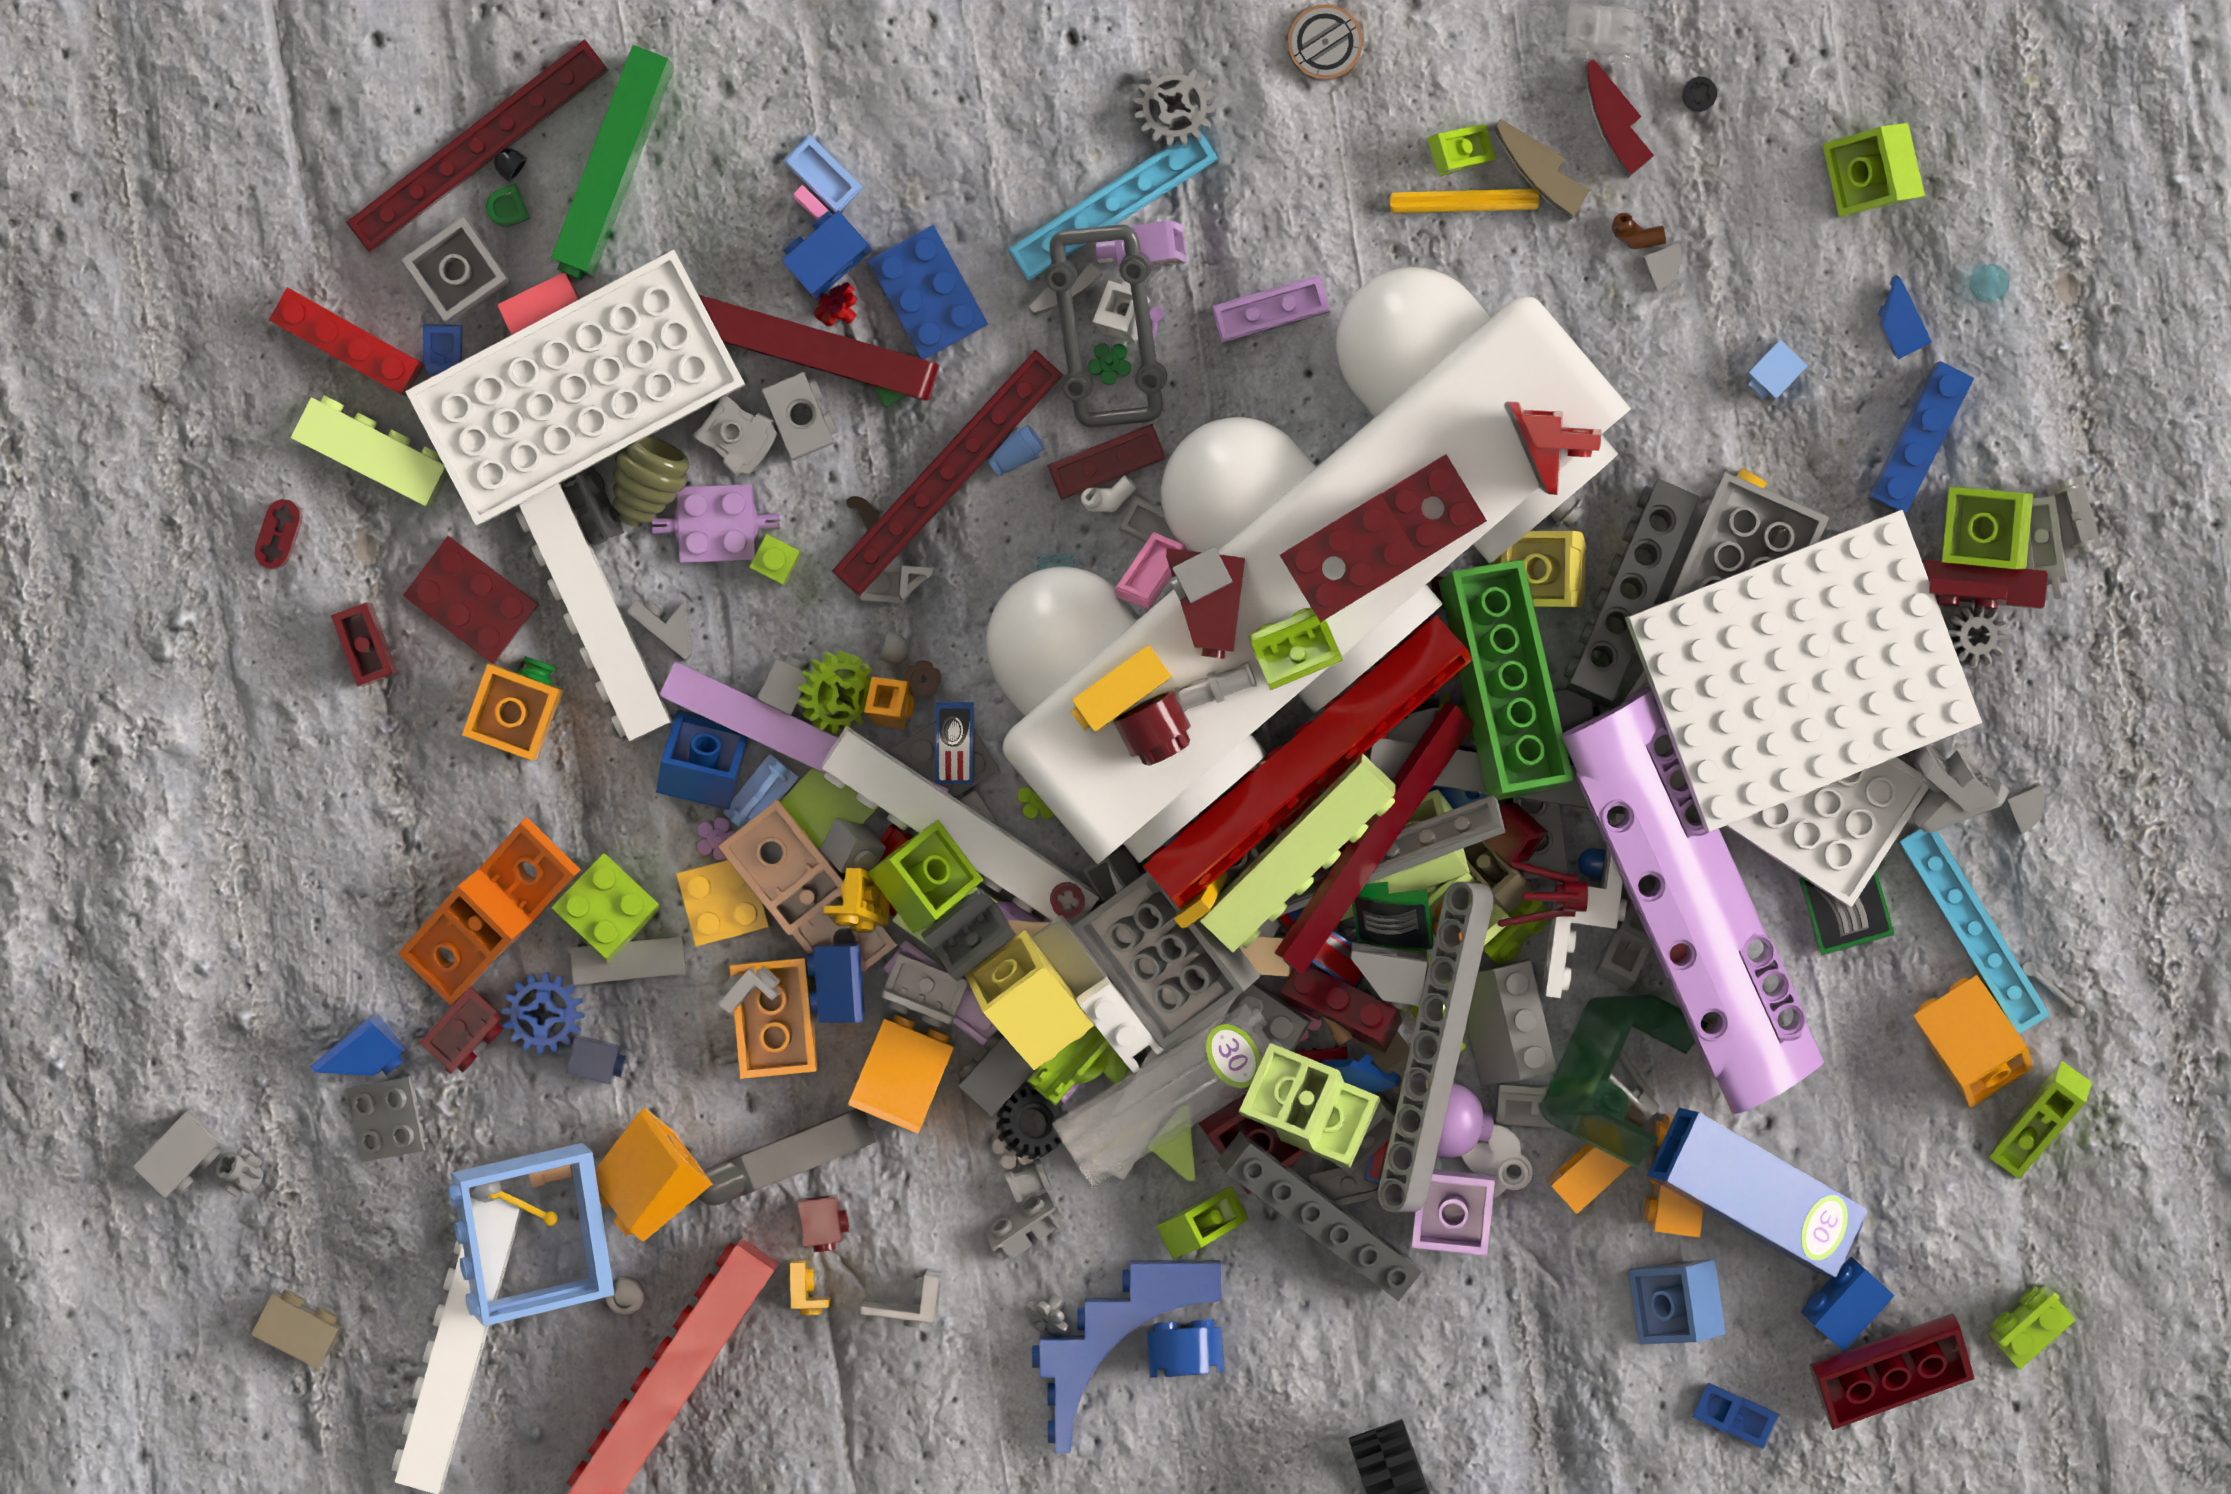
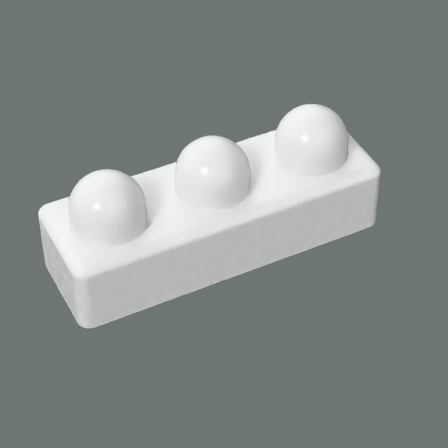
M1419 267L1399 268L1385 272L1364 284L1349 300L1340 318L1336 336L1337 359L1342 375L1350 389L1374 418L1320 465L1315 467L1296 443L1278 428L1266 422L1246 417H1230L1209 422L1194 430L1180 442L1168 460L1161 485L1162 509L1171 533L1179 543L1186 546L1187 551L1204 552L1215 546L1219 555L1245 558L1234 651H1225V659L1201 656L1202 648H1194L1180 600L1174 589L1140 617L1128 601L1116 597L1115 587L1100 576L1079 568L1052 567L1025 576L1013 584L1000 598L992 612L987 627V659L998 686L1024 716L1007 733L1003 742V753L1097 865L1121 844L1128 849L1139 863L1142 862L1267 755V752L1251 733L1298 694L1313 713H1316L1443 604L1426 584L1471 545H1474L1490 564L1618 455L1615 449L1603 437L1602 433L1631 408L1540 301L1533 297H1520L1508 303L1491 317L1462 284L1446 274ZM1505 402H1519L1523 410L1563 412L1562 427L1602 429L1600 450H1592L1591 457L1568 456V449H1561L1559 491L1557 495H1549L1538 487L1539 483L1510 416L1504 408ZM1447 454L1487 521L1327 618L1326 621L1343 661L1270 691L1248 636L1255 633L1262 625L1279 623L1291 618L1294 613L1301 609L1311 608L1279 555ZM1428 497L1423 501L1421 510L1426 518L1435 520L1442 516L1444 505L1439 498ZM1337 557L1327 558L1322 565L1323 574L1331 580L1341 578L1345 572L1344 562ZM1147 645H1150L1172 678L1131 708L1167 691L1173 690L1176 695V687H1182L1208 678L1207 673L1215 671L1216 674L1249 662L1257 686L1224 696L1225 700L1219 703L1213 700L1187 709L1184 713L1191 724V727L1186 730L1190 738L1189 745L1175 755L1150 766L1143 764L1139 755L1131 757L1113 721L1097 732H1094L1091 727L1083 730L1070 712L1076 707L1072 699Z

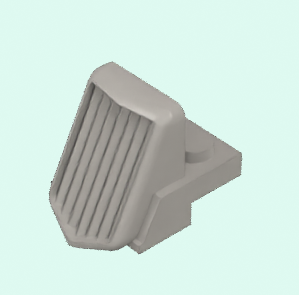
M1925 745L1912 751L1916 758L1913 765L1923 775L1921 779L1929 787L1911 815L1917 827L1923 832H1936L1998 808L2009 794V789L2003 783L1986 777L1978 767L1958 750L1947 760L1930 745Z

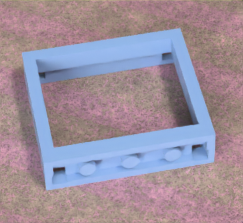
M583 1143L451 1173L453 1185L448 1186V1195L451 1206L457 1208L459 1221L454 1222V1232L458 1244H463L465 1256L460 1258V1268L464 1280H469L470 1293L465 1296L466 1305L470 1316L474 1315L483 1326L615 1295L593 1153ZM571 1164L589 1278L487 1302L469 1188Z

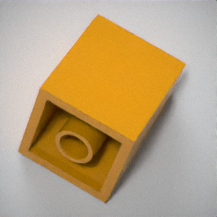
M1978 975L1971 979L1963 978L1955 982L1950 987L1949 993L1938 1000L1936 998L1927 1000L1919 1006L1918 1012L1913 1015L1917 1028L1969 1109L2034 1069L2027 1045Z
M895 1013L893 1019L884 1018L848 1105L918 1134L923 1126L955 1045L949 1043L951 1036L933 1028H929L928 1033L922 1032L914 1028L915 1021Z
M645 1107L635 1116L595 1169L600 1203L606 1209L612 1207L617 1214L613 1221L627 1237L632 1233L643 1242L713 1184L674 1130Z

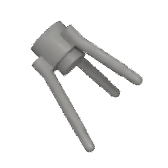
M1613 1041L1611 1046L1640 1089L1639 1091L1634 1087L1628 1090L1610 1072L1605 1073V1078L1623 1096L1620 1104L1624 1108L1570 1077L1564 1079L1567 1085L1617 1114L1627 1124L1632 1120L1638 1127L1643 1126L1655 1115L1660 1107L1653 1099L1656 1093L1646 1085L1617 1041Z

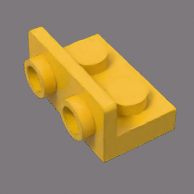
M846 868V876L841 884V896L844 900L843 906H824L823 914L835 918V924L851 926V930L857 932H874V926H888L890 902L869 876L868 871L861 868Z

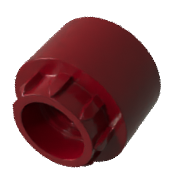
M1173 690L1146 700L1113 720L1131 757L1139 755L1142 763L1147 766L1175 755L1186 748L1190 742L1186 730L1191 727V724Z

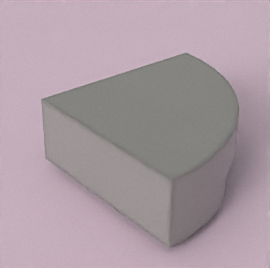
M1679 242L1643 257L1656 292L1668 286L1679 271L1682 258Z
M2042 785L2005 799L2020 834L2030 830L2043 813L2045 793Z

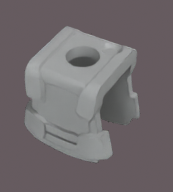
M723 395L719 398V403L701 428L697 429L693 434V437L701 443L714 448L724 458L722 463L735 477H738L743 473L749 475L763 462L772 449L778 433L774 428L776 424L774 420L759 413L753 416L742 410L727 395Z

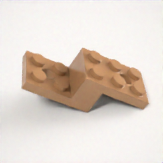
M779 799L718 846L788 935L792 934L807 954L814 953V945L834 943V934L837 930L841 928L851 930V926L835 924V918L823 914L824 906H843L844 900L841 896V884L845 879L844 876L827 857L825 858ZM773 841L781 846L783 855L777 863H768L763 860L761 848L766 842ZM874 926V932L851 930L855 935V942H860L862 973L898 945L883 926Z

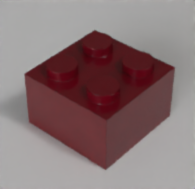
M1248 1090L1198 1123L1220 1156L1240 1131L1287 1167L1309 1153L1306 1150L1281 1141L1276 1129L1240 1115L1239 1110ZM1238 1182L1247 1195L1251 1193L1250 1190Z

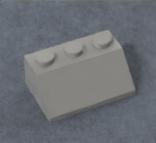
M1525 959L1479 970L1466 1025L1481 1086L1518 1081L1556 1072L1557 1067L1531 960Z

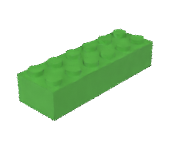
M1522 559L1451 571L1438 582L1449 629L1466 647L1473 659L1459 671L1469 719L1475 723L1472 727L1487 797L1494 795L1497 800L1559 790L1574 781L1567 749L1561 737L1563 731L1524 561Z

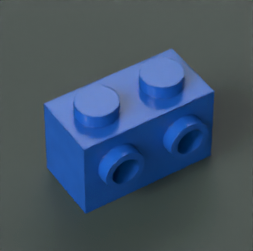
M1851 1256L1841 1267L1837 1278L1832 1277L1820 1291L1815 1292L1808 1299L1807 1305L1802 1309L1801 1313L1841 1350L1845 1351L1895 1295Z

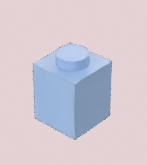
M1779 340L1747 372L1746 376L1751 380L1747 385L1762 400L1768 396L1773 401L1781 395L1808 365L1784 342Z

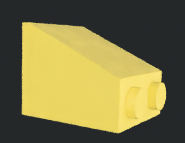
M1026 930L1022 931L965 974L982 1012L1033 1070L1043 1063L1051 1061L1059 1051L1071 1042L1082 1038L1094 1026L1093 1022L1079 1006L1076 995Z

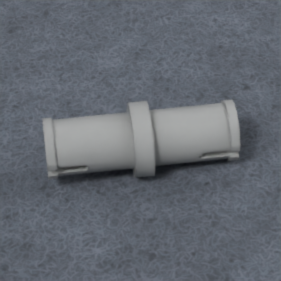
M1247 662L1244 665L1216 674L1215 671L1207 673L1208 678L1182 687H1176L1175 692L1185 712L1187 709L1216 700L1217 703L1225 700L1224 696L1252 686L1255 687L1257 684L1251 666Z

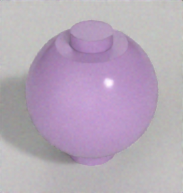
M1455 1083L1452 1085L1436 1157L1455 1158L1471 1151L1478 1141L1487 1142L1491 1137L1494 1124L1493 1114L1483 1111L1482 1104L1477 1096L1462 1085ZM1418 1117V1126H1420V1117Z

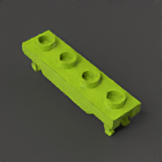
M1094 1025L1082 1038L1071 1042L1059 1051L1051 1061L1039 1066L1026 1081L1055 1106L1110 1043Z

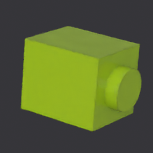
M766 534L749 567L786 586L803 552Z

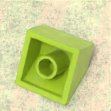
M1908 123L1880 126L1822 144L1839 217L1884 208L1925 196Z
M939 820L927 826L868 872L869 876L912 933L936 921L984 880Z

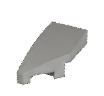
M889 565L859 597V600L898 603L933 574L934 568Z

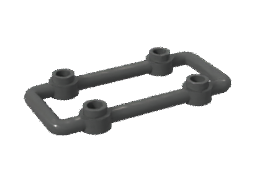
M1111 225L1057 232L1050 241L1051 264L1045 273V281L1050 289L1056 291L1068 367V373L1062 382V390L1064 395L1073 401L1076 419L1086 427L1142 423L1155 420L1163 410L1161 389H1163L1167 381L1168 374L1166 368L1156 360L1145 280L1149 276L1152 266L1148 256L1140 251L1137 233L1127 225ZM1123 240L1126 255L1120 264L1119 272L1124 281L1130 283L1142 360V365L1136 374V383L1140 390L1147 394L1148 407L1090 412L1087 397L1093 389L1094 381L1091 374L1082 367L1071 295V287L1077 279V270L1072 262L1066 260L1064 246Z

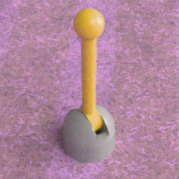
M499 1181L471 1187L470 1197L478 1201L487 1203L500 1198L542 1218L547 1226H553L558 1221V1216L555 1212L542 1211L501 1191Z

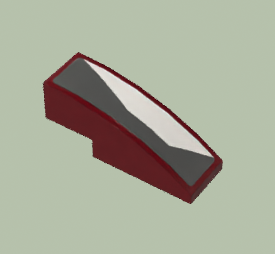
M1592 59L1585 66L1586 86L1592 113L1601 137L1613 159L1627 178H1629L1651 160L1654 154L1631 128L1642 116L1597 62Z

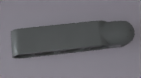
M853 1109L707 1168L704 1172L713 1184L698 1196L699 1199L707 1205H720L877 1142L872 1128L869 1127L866 1113Z

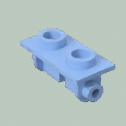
M769 754L733 798L730 810L725 809L723 813L739 828H742L777 799L780 801L799 776Z

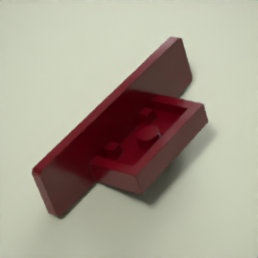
M1922 560L1930 582L1929 594L1935 595L1939 605L1959 606L1960 602L1975 603V608L1997 610L1998 605L2043 609L2045 607L2047 571L2007 569Z

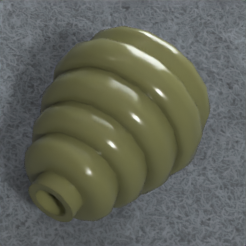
M648 436L630 444L617 453L615 458L617 467L613 472V477L616 481L613 485V492L616 496L613 500V506L619 513V520L627 525L638 527L640 523L652 522L655 514L661 513L666 504L674 501L677 492H680L687 483L688 476L686 472L690 466L687 456L681 450L661 439Z

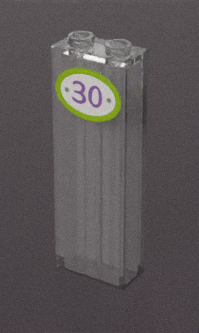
M1246 1002L1242 1003L1142 1065L1137 1070L1129 1073L1052 1121L1054 1129L1091 1188L1099 1185L1248 1092L1269 1043L1282 1047L1277 1038L1269 1041L1262 1028L1268 1025L1256 1005L1250 1009Z

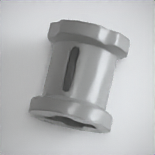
M1040 1158L1034 1160L1033 1165L1014 1173L1010 1170L1004 1172L1017 1204L1023 1202V1197L1042 1189L1046 1191L1052 1190Z

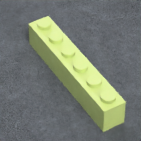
M1362 753L1218 895L1211 910L1201 917L1200 922L1232 952L1240 945L1247 948L1260 935L1261 931L1258 928L1267 919L1273 922L1285 911L1288 906L1285 901L1291 895L1296 893L1300 896L1314 881L1312 875L1321 866L1324 869H1328L1339 858L1341 852L1338 849L1348 840L1352 843L1357 841L1368 828L1365 823L1375 813L1379 817L1382 816L1394 804L1395 799L1393 796L1395 795L1396 785Z

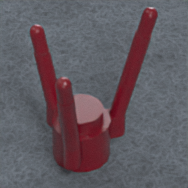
M1517 861L1509 863V866L1513 869L1562 882L1563 884H1556L1555 893L1525 892L1521 896L1523 900L1555 901V907L1562 908L1501 919L1497 923L1498 926L1518 925L1562 916L1575 917L1576 911H1587L1588 883L1577 881V875L1562 874Z

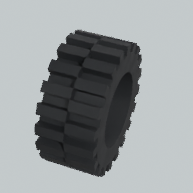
M1403 1419L1348 1438L1367 1494H1430Z

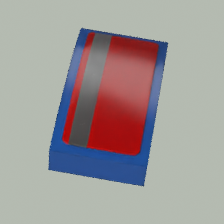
M1333 931L1311 964L1322 970V972L1355 988H1358L1364 978L1362 972L1351 959L1352 943Z

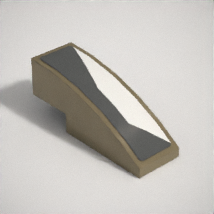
M1500 119L1495 127V131L1516 169L1549 204L1572 219L1590 190L1558 171L1565 159L1564 156Z

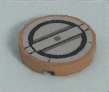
M1316 5L1304 10L1294 20L1288 34V52L1293 64L1304 75L1317 80H1334L1346 75L1356 65L1362 51V33L1357 21L1346 10L1335 5Z

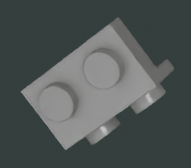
M898 953L880 997L887 999L885 1006L907 1014L910 1008L923 1014L921 1017L922 1021L942 1028L944 1022L952 1024L968 981L964 978L956 981L944 970Z
M753 966L742 977L736 973L719 991L724 997L718 1004L730 1014L737 1009L755 987L759 988L766 996L773 1000L782 992L777 987L780 980L766 967L763 966L758 970Z

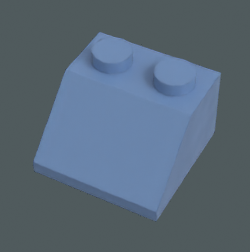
M1715 1259L1681 1261L1628 1270L1639 1344L1700 1342L1726 1334Z

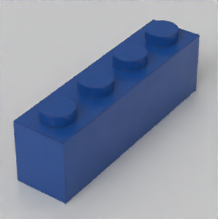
M1942 361L1934 364L1867 499L1893 512L1903 510L1904 514H1907L1974 377Z

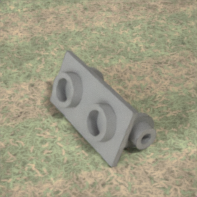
M2082 476L2044 486L2047 497L2057 496L2065 557L2069 558L2102 548Z
M1046 1192L1040 1197L1036 1196L1029 1199L1022 1206V1209L1010 1217H1005L995 1222L985 1235L992 1250L997 1253L1002 1261L1006 1258L1012 1260L1015 1256L1032 1246L1031 1241L1026 1236L1028 1232L1032 1231L1036 1238L1041 1240L1061 1227L1059 1223L1065 1218L1060 1210L1055 1207L1049 1193Z

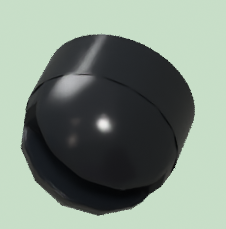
M505 148L495 156L494 166L500 176L511 182L524 167L527 157L517 150Z

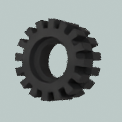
M1031 1087L1024 1088L1021 1092H1016L1003 1104V1108L999 1110L997 1117H1000L996 1123V1130L1000 1129L1001 1134L998 1136L1000 1142L1005 1140L1008 1144L1005 1148L1009 1152L1011 1150L1016 1151L1015 1156L1020 1158L1024 1155L1028 1156V1159L1046 1156L1064 1140V1133L1068 1130L1069 1123H1065V1119L1069 1117L1068 1112L1061 1109L1064 1103L1060 1100L1054 1106L1036 1089L1031 1090ZM1033 1109L1043 1115L1046 1121V1128L1041 1136L1030 1137L1021 1130L1019 1117L1023 1111Z

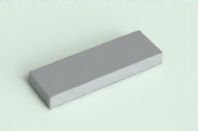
M683 936L630 941L609 964L589 946L570 947L573 985L687 974Z

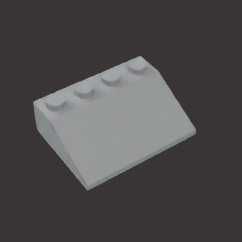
M1724 472L1668 601L1819 542L1829 517Z
M1146 871L1075 923L1072 928L1159 1045L1164 1048L1244 992L1260 975L1239 947L1232 952L1200 922L1201 918L1187 928L1184 927L1182 929L1174 920L1179 908Z

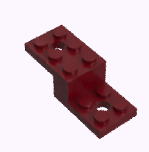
M1447 454L1279 556L1321 623L1487 520ZM1437 497L1443 502L1444 512L1440 518L1431 520L1423 515L1421 506L1426 498ZM1329 557L1340 558L1345 564V572L1337 580L1328 579L1323 574V562Z

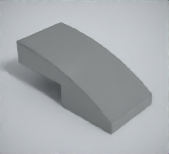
M1090 263L1080 273L1071 287L1072 300L1085 292L1103 276L1102 272L1093 263ZM1048 286L1028 307L1034 315L1058 308L1056 291Z

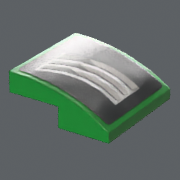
M1877 871L1874 872L1851 908H1848L1803 877L1799 878L1821 956L1894 935Z
M1388 882L1364 885L1352 903L1357 940L1376 946L1400 950L1433 949L1434 941L1427 889L1389 893Z

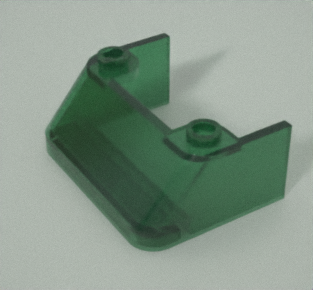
M1646 994L1595 997L1586 1004L1578 1018L1542 1098L1540 1110L1545 1120L1550 1124L1637 1168L1656 1144L1658 1137L1624 1120L1629 1109L1628 1096L1621 1088L1608 1082L1631 1027L1684 1054L1688 1053L1695 1040L1681 1009L1657 996ZM1701 1019V1028L1705 1030L1708 1023Z

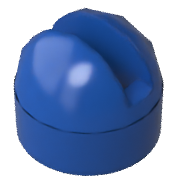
M1591 848L1582 852L1578 859L1580 871L1587 877L1601 879L1606 850Z

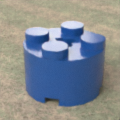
M1214 1319L1190 1322L1191 1328L1177 1329L1176 1322L1154 1323L1153 1331L1146 1332L1149 1378H1157V1370H1164L1165 1377L1203 1375L1210 1373L1209 1366H1216V1373H1224L1222 1327H1215Z

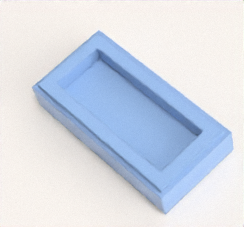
M810 134L783 160L835 213L838 210L841 212L863 189Z

